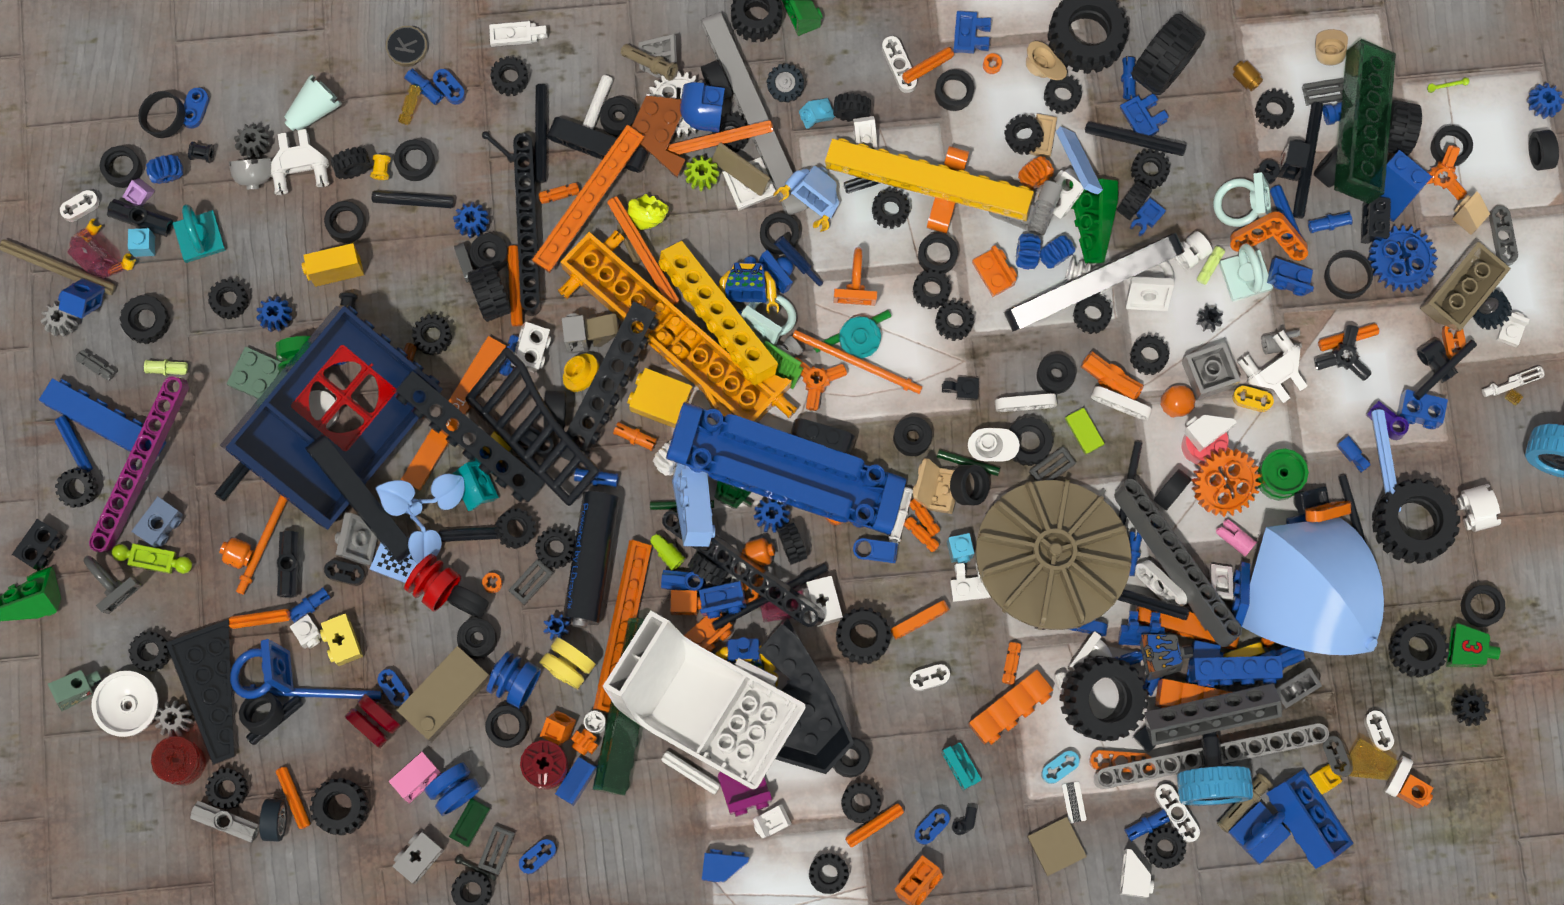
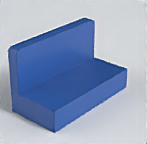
M578 757L555 795L574 806L596 773L597 767Z

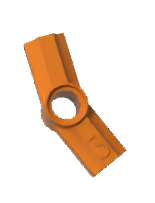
M1090 352L1080 366L1098 379V383L1103 388L1113 392L1116 391L1133 400H1137L1143 389L1141 383L1125 375L1121 368L1107 363L1094 352Z

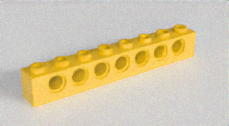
M683 241L662 250L659 260L660 268L670 276L673 285L680 289L684 299L691 303L697 316L706 323L708 330L715 334L721 347L729 352L732 361L739 365L745 378L750 380L755 386L774 376L778 365L777 361Z

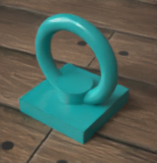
M184 205L182 207L183 220L173 222L184 262L188 263L226 251L215 212L212 210L195 215L190 205Z

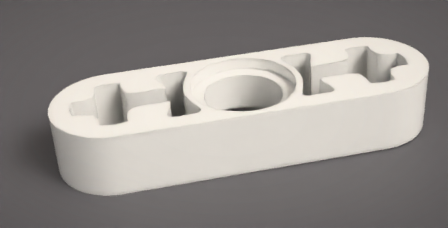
M889 36L882 43V52L899 89L904 93H910L915 90L917 79L912 81L910 86L903 84V73L912 67L900 40L894 36ZM888 43H891L892 46L896 45L894 49L896 55L893 56L891 48H888ZM897 60H902L905 63V67L897 69L893 63Z
M1095 386L1091 395L1093 400L1141 420H1148L1152 412L1149 406L1103 387Z
M1056 394L1004 397L995 400L996 412L1047 409L1057 406Z
M1145 560L1137 564L1135 571L1138 578L1162 601L1179 606L1186 605L1187 597L1184 591L1152 561ZM1158 581H1161V583L1163 584L1164 589H1162V588L1160 587Z
M1162 784L1157 787L1154 797L1161 809L1165 810L1166 816L1169 818L1173 828L1179 832L1180 836H1183L1184 842L1190 843L1197 840L1200 835L1199 827L1185 805L1180 803L1179 796L1174 788L1168 784ZM1163 788L1164 791L1169 790L1168 798L1171 802L1175 799L1177 803L1166 808L1165 805L1169 804L1166 798H1160L1162 794L1161 789ZM1174 807H1179L1183 811V816L1179 820L1171 816V810ZM1187 818L1189 822L1185 823L1188 829H1194L1192 833L1193 838L1185 836V827L1183 825L1178 827L1177 824Z

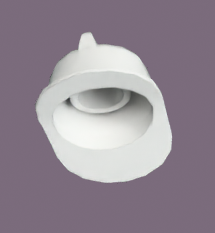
M1003 428L978 429L972 433L968 441L970 454L980 461H1008L1016 456L1020 446L1019 439L1015 433Z

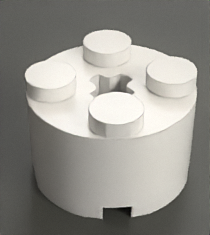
M1489 484L1463 490L1460 497L1457 498L1458 507L1460 510H1464L1466 518H1463V522L1467 531L1472 530L1476 532L1501 524V519L1497 520L1496 514L1500 513L1498 501L1494 491H1488Z

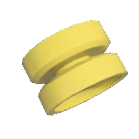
M557 637L551 645V649L559 658L546 653L539 663L549 670V673L578 690L584 682V678L576 669L589 674L596 664L575 647Z

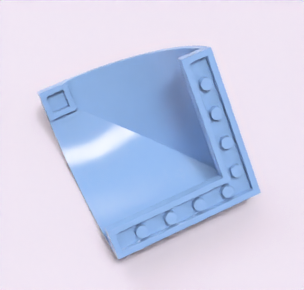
M1340 517L1322 522L1307 521L1266 527L1250 582V604L1242 627L1270 641L1308 652L1329 655H1354L1374 651L1377 646L1384 612L1383 586L1374 556L1359 533Z

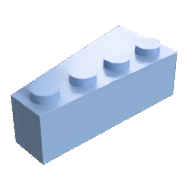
M695 457L698 463L704 464V460L701 457ZM677 463L672 483L683 546L709 547L711 538L715 537V525H712L708 475L705 472H694L688 466Z

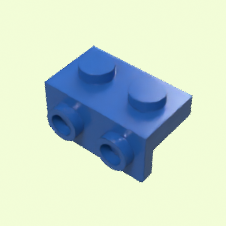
M741 581L699 590L702 605L700 612L702 615L707 616L708 619L720 617V613L728 612L729 614L739 613L742 608L747 607Z

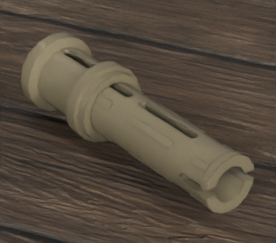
M629 44L623 45L621 49V56L650 68L653 74L663 75L666 80H673L678 73V65L674 62L669 63L665 61L661 56H651Z
M1258 773L1256 775L1257 778L1252 782L1253 798L1248 801L1235 803L1221 820L1217 822V825L1226 833L1229 832L1231 827L1253 803L1261 800L1260 797L1268 788L1271 789L1273 787L1272 783L1262 774Z

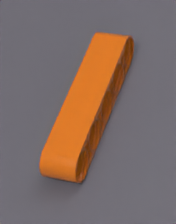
M1137 606V622L1150 626L1151 612L1156 611ZM1189 612L1187 620L1160 613L1159 623H1161V627H1165V631L1218 645L1209 631L1204 630L1194 613ZM1239 637L1228 647L1223 648L1236 650Z

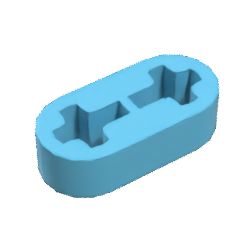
M1073 751L1064 752L1042 769V779L1048 784L1057 783L1079 766V756ZM1065 756L1075 759L1072 762L1073 767L1071 765H1067L1064 768L1061 766L1066 761ZM1057 767L1060 769L1055 774L1056 779L1052 777L1047 778L1048 768L1050 770H1054Z

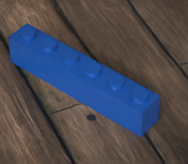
M53 378L51 379L39 398L40 402L131 452L144 425L143 423L134 418L132 421L126 419V414L118 409L111 411L107 408L108 404L99 399H96V401L89 399L90 395L81 389H78V391L71 389L72 385L63 379H60L59 382ZM147 440L145 448L150 450L152 443L150 440ZM164 441V443H163V445H162V447H161V449H160V451H159V454L161 453L162 449L164 448V446H165V444H166L165 441Z

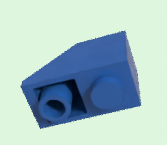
M710 849L709 853L704 854L702 881L725 883L748 864L749 857H745L743 852L732 851L731 855H723L722 850Z

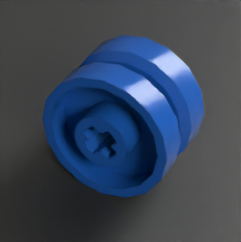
M464 762L453 766L439 775L424 789L430 800L439 799L435 807L441 816H445L461 807L482 789L475 778L466 780L471 772Z

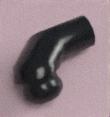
M966 807L965 818L952 824V831L955 834L964 835L974 828L977 808Z

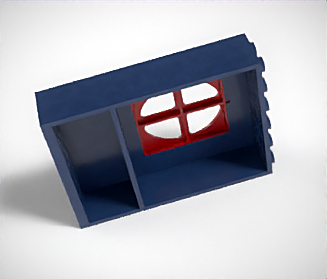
M349 305L336 306L220 444L228 453L315 523L327 530L349 503L305 448L323 434L365 485L419 419L412 412L414 408L408 403L403 405L395 398L397 394L393 391L411 371H414L438 393L443 390L439 386V380L432 375L424 374L422 372L424 368L416 361H409L406 358L408 355L399 347H392L390 345L391 340L388 337L373 331L375 327L366 319L364 321L357 317L358 312ZM347 361L358 363L361 366V371L344 390L339 389L323 374L325 369L336 363ZM369 374L375 378L378 386L377 404L371 413L367 412L351 398V394ZM316 381L320 382L336 396V401L320 420L313 418L309 408L310 391ZM415 391L413 399L415 402L421 403L424 395L420 391ZM344 404L348 405L364 419V423L361 426L348 432L335 433L326 428L327 423Z

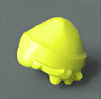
M644 194L642 197L629 201L627 212L638 229L646 230L662 223L669 211V207L660 200H657L655 196L649 198L647 194Z

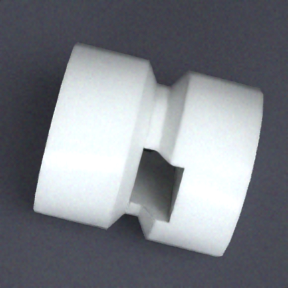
M1195 231L1186 238V242H1181L1185 252L1176 256L1175 259L1184 269L1190 270L1198 264V259L1203 260L1213 252L1212 247L1204 235Z

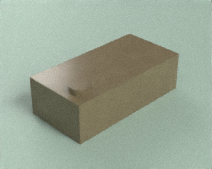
M457 646L396 711L432 743L489 682L490 676Z

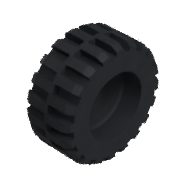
M1062 0L1059 6L1055 8L1047 34L1050 41L1049 48L1055 51L1054 54L1063 61L1062 63L1066 68L1071 66L1073 67L1072 71L1077 73L1079 70H1084V74H1090L1091 70L1097 73L1102 71L1103 67L1109 68L1112 66L1113 61L1118 60L1128 37L1129 30L1127 27L1129 23L1128 19L1124 18L1125 11L1123 8H1118L1119 3L1116 0ZM1079 19H1091L1098 22L1104 28L1107 38L1098 45H1084L1073 38L1069 31V26Z
M1175 14L1156 34L1136 62L1131 72L1133 79L1154 95L1164 93L1181 74L1201 46L1205 37L1204 31L1182 14Z
M1408 479L1393 487L1395 490L1394 494L1387 492L1377 502L1375 506L1376 512L1372 515V521H1375V525L1372 526L1373 533H1378L1376 538L1378 544L1383 543L1385 546L1383 550L1387 554L1392 552L1394 559L1399 561L1402 558L1405 563L1410 564L1414 561L1417 564L1435 559L1447 551L1455 542L1454 537L1459 534L1460 530L1457 525L1461 522L1460 516H1456L1459 508L1457 504H1452V495L1450 493L1446 495L1443 492L1445 488L1441 485L1435 487L1433 486L1434 482L1430 480L1422 482V479H1414L1412 481ZM1406 503H1415L1423 506L1433 519L1434 528L1432 535L1425 540H1417L1408 536L1399 524L1398 513L1400 507Z
M1106 656L1088 657L1084 659V663L1078 662L1075 664L1074 671H1068L1066 674L1068 680L1067 682H1062L1061 685L1064 693L1060 694V701L1064 702V706H1061L1062 714L1067 715L1065 720L1069 725L1073 726V730L1088 738L1100 741H1116L1119 737L1125 738L1129 736V730L1135 731L1139 727L1137 722L1138 720L1143 721L1145 717L1142 714L1143 709L1148 707V702H1145L1148 691L1143 689L1142 685H1145L1143 677L1137 676L1139 671L1135 667H1130V663ZM1102 678H1109L1118 689V704L1110 716L1099 719L1094 716L1090 709L1089 694L1097 681Z

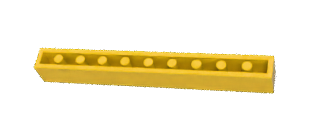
M842 138L838 140L832 139L825 159L826 169L1027 221L1034 199V191H1031L1026 186L1015 187L1006 181L1000 180L996 182L984 175L977 177L970 175L969 172L964 170H951L945 165L935 166L926 160L919 159L916 161L903 154L893 155L884 149H870L865 144H851L848 140Z

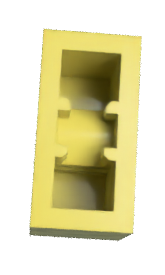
M346 614L321 623L323 629L320 630L323 641L328 642L330 647L327 653L331 662L335 661L338 666L363 657L351 621ZM339 636L343 638L342 645L336 643Z

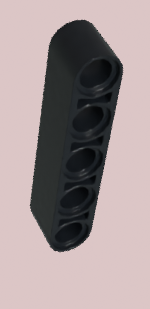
M560 117L554 118L547 134V138L555 143L603 160L617 140L615 137ZM638 147L624 168L640 173L648 156V151Z

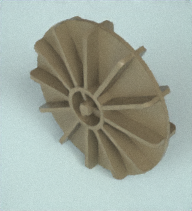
M1066 479L1065 481H1029L1009 491L997 500L988 511L977 536L976 562L981 583H983L995 603L1002 609V612L1008 613L1025 624L1037 627L1038 630L1080 628L1098 619L1119 599L1126 586L1131 569V548L1127 528L1123 525L1116 512L1104 501L1105 498L1102 495L1099 497L1082 486L1069 483L1070 480Z

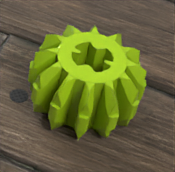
M701 155L700 160L693 157V163L687 162L686 167L688 169L684 170V175L687 176L686 183H692V189L699 186V190L702 192L703 186L710 190L711 183L717 184L716 177L719 176V171L716 169L718 165L717 163H712L711 157L705 161L704 156ZM700 171H704L703 176L699 175Z

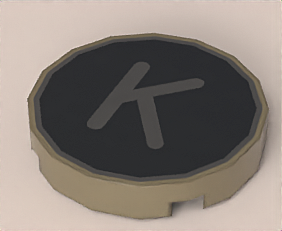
M402 26L389 34L386 41V50L395 64L402 67H411L424 59L427 53V41L419 29L412 26Z

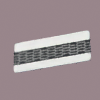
M1079 782L1063 784L1062 788L1069 822L1086 821Z

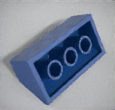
M1305 768L1266 793L1277 811L1285 814L1283 823L1288 826L1295 841L1301 846L1307 860L1315 869L1335 859L1354 844Z

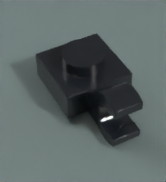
M958 377L957 383L943 381L942 393H956V399L978 400L979 378Z

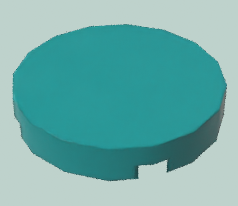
M857 316L850 318L842 325L839 331L841 348L844 352L858 358L871 356L877 351L881 341L879 327L873 320L867 317Z

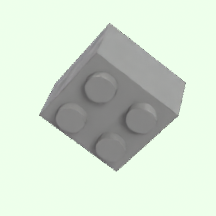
M1225 342L1186 355L1182 360V365L1196 400L1233 389L1241 381Z

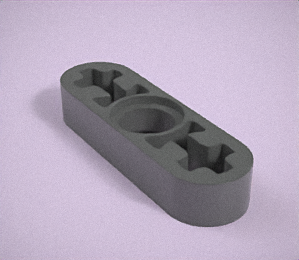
M1497 206L1489 215L1495 252L1500 260L1510 266L1518 258L1511 213L1507 207ZM1498 212L1500 215H1504L1501 221L1499 217L1495 216ZM1500 231L1508 233L1509 239L1507 241L1499 238L1498 233ZM1506 249L1507 254L1512 255V257L1509 260L1507 257L1503 256V254L1506 252Z

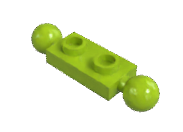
M118 544L112 549V556L115 560L124 561L128 558L127 565L168 574H172L173 568L182 574L188 573L192 569V561L188 557L183 556L175 559L177 553L173 551L132 544L131 550L123 544Z

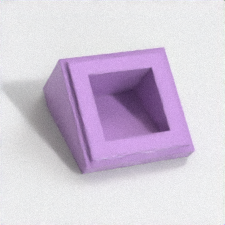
M135 179L131 180L123 198L133 206H143L155 190L143 180Z

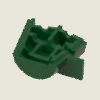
M718 481L714 495L718 501L733 509H737L741 503L752 507V503L745 500L751 494L750 491Z

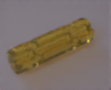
M414 84L409 86V94L406 95L401 109L403 112L400 113L398 122L405 125L410 124L412 118L410 115L414 112L418 100L417 96L421 92V87Z

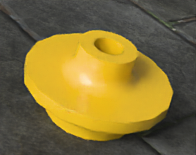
M588 353L571 358L564 367L563 384L565 387L573 392L583 391L588 388L599 369V361Z

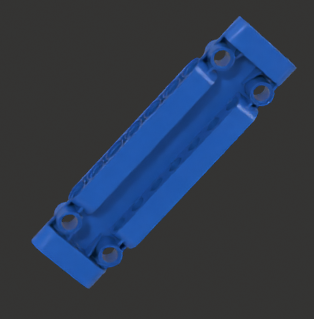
M684 402L681 407L666 455L667 460L688 466L697 473H708L709 477L717 481L838 522L846 523L849 521L855 527H867L890 535L894 528L906 484L905 477L885 472L879 465H865L864 460L827 448L821 444L736 415L728 414L723 416L717 409L705 410L687 402ZM707 418L714 419L716 425L710 424ZM695 457H701L704 460V464L698 463ZM869 473L874 474L877 480H872ZM858 512L864 513L866 520L861 519Z

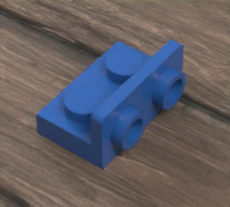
M1274 258L1271 261L1267 283L1274 285L1276 289H1287L1293 291L1294 295L1305 296L1314 289V286L1310 285L1313 270Z

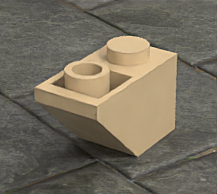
M1476 191L1472 197L1467 195L1454 210L1457 214L1452 220L1472 235L1490 213L1481 195Z

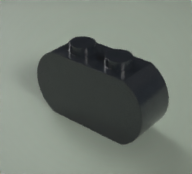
M795 419L790 433L850 455L856 439L848 431L806 419Z

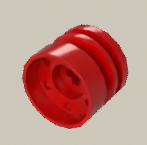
M431 553L412 570L404 585V590L408 593L413 592L412 595L415 598L424 594L422 603L435 612L446 603L453 587L459 585L461 575L450 567L441 572L444 563L441 560L437 561V557Z

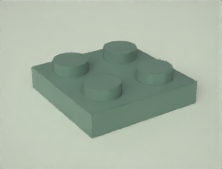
M245 346L226 384L259 399L278 376L280 371L277 366L281 362Z

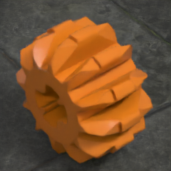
M1041 156L1022 167V170L1018 173V178L1023 186L1035 190L1043 185L1045 181L1050 180V177L1054 174V169L1049 160Z

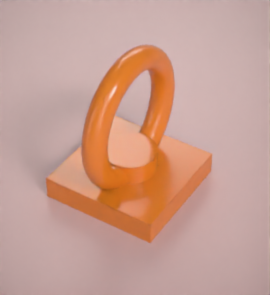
M860 247L854 249L852 282L846 285V289L834 290L833 303L875 306L877 291H865V286L860 285L862 271V249Z

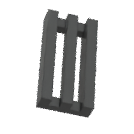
M1344 79L1303 84L1302 91L1306 106L1312 105L1313 102L1328 103L1346 100L1348 96L1345 93ZM1339 86V87H1333V88H1327V89H1321V90L1308 91V90L1319 89V88H1325V87ZM1340 92L1339 95L1309 99L1310 96Z
M1062 447L1029 470V473L1034 477L1035 481H1043L1042 478L1068 460L1070 463L1046 479L1055 480L1073 467L1076 462L1067 450ZM1063 453L1064 457L1061 458L1059 461L1054 463L1052 466L1047 468L1039 475L1036 473L1042 467H1044L1053 459H1055Z
M536 559L508 591L525 606L554 573ZM538 566L541 567L540 570L529 580V582L517 593L516 589L528 578V576ZM544 572H546V574L544 575V577H543V578L533 587V589L523 598L522 595L533 585V583H534Z
M494 825L478 867L499 875L515 833ZM498 831L501 833L490 862L486 866L484 864ZM505 835H508V839L500 856L496 869H494L493 865L497 858Z

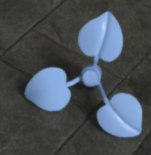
M442 474L435 478L431 485V493L435 497L434 499L418 500L413 498L415 495L413 486L403 480L388 481L377 486L376 491L380 497L381 504L388 514L393 516L404 513L409 514L410 518L421 528V531H415L409 537L408 548L413 560L418 564L431 553L437 556L442 545L440 535L431 529L426 531L416 515L421 513L423 503L437 502L438 506L443 510L455 507L460 502L464 493L463 477L461 475Z

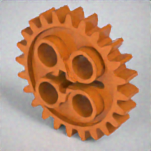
M1227 447L1226 453L1219 448L1218 455L1211 451L1210 459L1204 456L1205 463L1197 464L1201 468L1200 471L1196 470L1193 472L1198 477L1191 480L1196 484V486L1192 487V490L1196 492L1194 498L1200 500L1198 504L1204 507L1207 512L1212 510V513L1216 516L1220 512L1223 517L1226 516L1227 511L1231 516H1234L1235 509L1241 513V506L1243 505L1249 508L1247 501H1255L1252 494H1258L1259 491L1255 489V486L1261 485L1256 480L1261 476L1258 472H1255L1259 467L1253 464L1254 460L1251 457L1248 458V454L1245 452L1241 453L1237 448L1233 452L1229 447ZM1235 464V468L1228 472L1229 467ZM1219 466H1221L1222 473H1223V475L1227 478L1226 481H1225L1224 477L1222 476V474L1219 472V469H1218ZM1216 474V478L1209 482L1210 477ZM1226 482L1234 494L1233 498L1231 496L1230 490L1225 486ZM1243 482V486L1236 490L1238 484ZM1224 492L1223 498L1218 500L1219 494Z

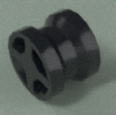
M1265 160L1261 163L1256 173L1262 172L1267 182L1272 184L1280 173V167L1273 160Z

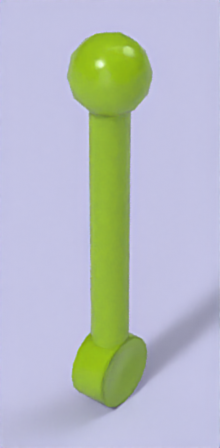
M1465 77L1460 81L1445 84H1429L1427 91L1432 93L1440 88L1461 84L1466 86L1470 83V80Z

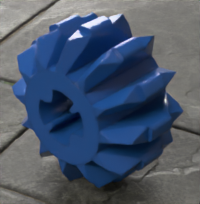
M1545 83L1544 86L1541 84L1537 85L1535 89L1530 91V97L1527 99V103L1531 104L1529 111L1535 110V116L1541 114L1543 119H1546L1548 116L1554 117L1557 112L1561 111V105L1564 103V99L1560 97L1562 91L1557 92L1556 85L1550 88L1549 83Z
M175 155L156 157L146 164L147 175L152 183L173 182L183 175L182 163L178 156Z
M471 202L470 207L463 203V210H456L458 215L453 217L454 222H456L454 226L456 230H460L462 236L467 233L468 237L472 238L473 233H476V236L479 237L480 230L486 232L487 228L485 225L489 224L490 221L486 218L488 212L483 210L482 205H478L475 208L474 202ZM469 218H471V220L472 218H475L474 222L470 221V223H468Z
M1029 233L1020 235L1015 255L1017 267L1028 270L1036 268L1041 248L1039 236Z
M1060 236L1041 249L1039 257L1042 263L1048 269H1051L1073 255L1075 248L1067 236Z
M268 296L267 303L265 301L260 302L263 307L257 308L256 311L259 315L256 318L258 321H261L260 325L262 328L268 327V330L272 332L276 327L277 331L281 332L282 325L284 327L289 326L286 320L290 321L293 319L290 315L293 310L288 306L287 300L281 301L280 296L273 300L271 296ZM272 312L278 313L277 316L271 315Z
M768 498L767 504L764 500H760L762 507L756 506L755 511L758 514L754 515V520H760L757 526L762 527L765 524L764 532H768L769 527H772V532L776 533V526L780 528L784 526L783 523H789V519L785 516L790 515V510H783L787 504L782 503L779 505V501L775 500V502H772L770 498ZM769 511H774V514L777 513L774 519H770V516L767 517Z

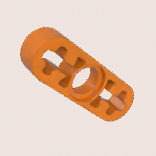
M1335 501L1305 509L1306 521L1322 522L1351 514V502Z
M945 600L893 627L891 633L895 640L940 617L950 609Z
M1097 750L1091 754L1089 763L1093 769L1099 771L1107 768L1109 763H1102L1101 767L1098 766V763L1094 762V758H1097L1098 754H1101L1103 759H1110L1109 754L1113 755L1111 759L1112 766H1116L1115 760L1118 756H1124L1127 759V763L1132 762L1131 756H1134L1133 761H1140L1142 757L1145 759L1152 757L1146 753ZM1146 766L1143 772L1148 773L1152 770V766ZM1123 768L1121 771L1131 773V771L1126 768Z

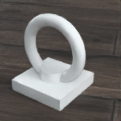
M1167 261L1159 264L1165 272V278L1131 277L1125 280L1129 285L1125 302L1126 309L1168 311L1174 288V273Z

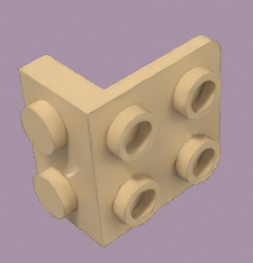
M924 458L918 468L917 484L913 488L914 499L929 511L952 514L955 500L950 491V480L955 470L939 468L930 459Z

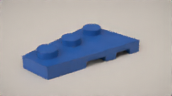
M1241 562L1239 570L1236 569L1233 576V582L1236 583L1233 588L1232 614L1241 628L1250 604V563Z

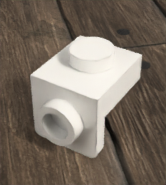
M779 805L753 818L755 831L761 838L771 836L792 824L783 805Z

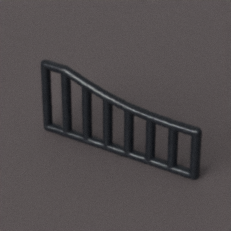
M504 348L467 394L465 401L566 505L571 506L599 473V468L557 422L542 399L524 362L510 348ZM508 358L515 368L483 407L475 398ZM521 374L526 384L525 388L501 418L496 421L490 415L491 410ZM531 394L536 406L511 436L503 427ZM542 413L548 424L528 449L525 450L518 441ZM554 430L561 440L542 464L539 465L532 456ZM568 447L575 456L554 480L546 471L563 450ZM581 462L589 471L568 495L561 485Z

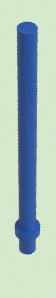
M251 684L250 686H242L246 690H255L259 688L256 687V684ZM272 687L268 691L274 696L361 699L364 694H367L371 699H382V691L294 688V692L285 694Z

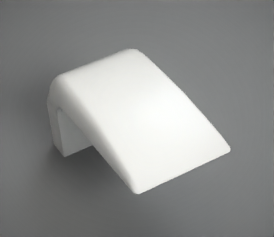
M651 610L603 685L613 704L628 718L751 789H756L760 785L805 710L803 702L686 638L669 620Z

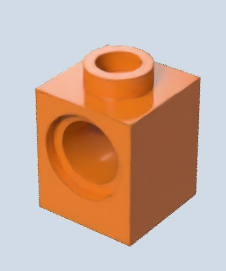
M671 590V615H697V610L701 609L700 597H697V591Z
M557 710L546 717L540 737L559 746L570 739L576 719Z
M1409 774L1397 797L1416 808H1421L1424 805L1427 806L1432 800L1433 795L1431 792L1433 787ZM1413 787H1417L1420 790L1419 798H1415L1412 795Z

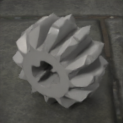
M54 301L53 307L47 305L48 311L42 312L45 318L41 320V323L46 325L44 329L47 332H51L53 336H57L60 333L62 337H65L67 330L73 333L71 327L78 326V323L75 321L78 317L58 310L60 303Z
M174 701L171 706L169 702H165V710L160 707L158 708V712L161 715H156L154 719L160 722L155 727L161 729L160 734L163 736L168 733V737L173 739L176 733L178 737H182V729L187 732L190 730L186 723H193L192 719L187 718L192 712L186 710L187 705L184 703L179 706V702ZM173 715L177 717L175 724L170 722Z

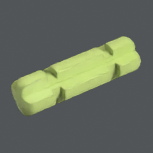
M1219 246L1214 248L1197 277L1198 282L1204 285L1207 284L1225 253L1223 248Z

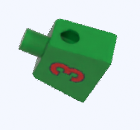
M1456 623L1450 628L1449 655L1446 667H1483L1487 664L1488 658L1498 660L1501 649L1500 647L1489 645V634Z

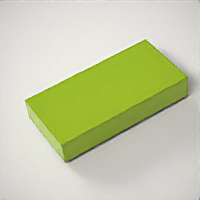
M1084 408L1065 417V421L1085 455L1104 446L1105 443Z

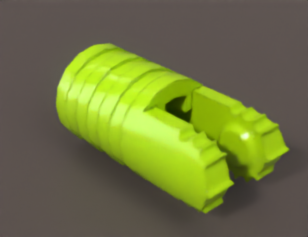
M657 534L651 537L650 543H652L658 552V556L671 571L677 569L686 560L685 556L678 551L672 542L669 543L664 537Z

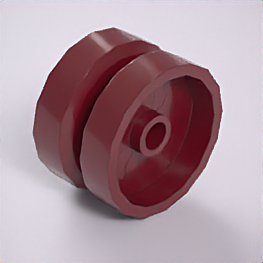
M364 694L358 701V705L366 712L365 715H362L357 709L351 708L344 717L381 749L388 739L379 729L383 727L387 732L394 734L401 725L391 717L392 714L378 701L375 702L367 694Z

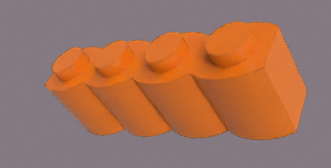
M1036 670L970 721L968 725L984 745L987 742L992 745L1001 738L999 735L1001 731L1005 728L1007 731H1010L1018 724L1016 720L1023 715L1026 718L1035 711L1033 706L1038 702L1043 705L1052 698L1050 693L1053 689L1041 673Z
M1161 679L1158 681L1155 706L1165 708L1232 692Z

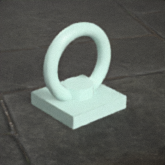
M1254 173V183L1247 179H1233L1224 183L1216 192L1213 201L1214 212L1217 218L1228 226L1241 227L1250 224L1258 216L1262 218L1271 213L1270 187L1263 173ZM1244 187L1250 190L1252 211L1243 218H1231L1222 209V199L1230 189Z
M1243 244L1239 249V256L1219 262L1232 302L1272 291V284L1267 283L1268 272L1260 250L1254 251L1249 244Z
M778 294L775 302L783 306L788 314V320L784 326L780 327L755 311L756 307L762 302H750L741 314V317L762 343L768 341L776 346L779 336L791 331L796 322V312L793 305L786 298Z

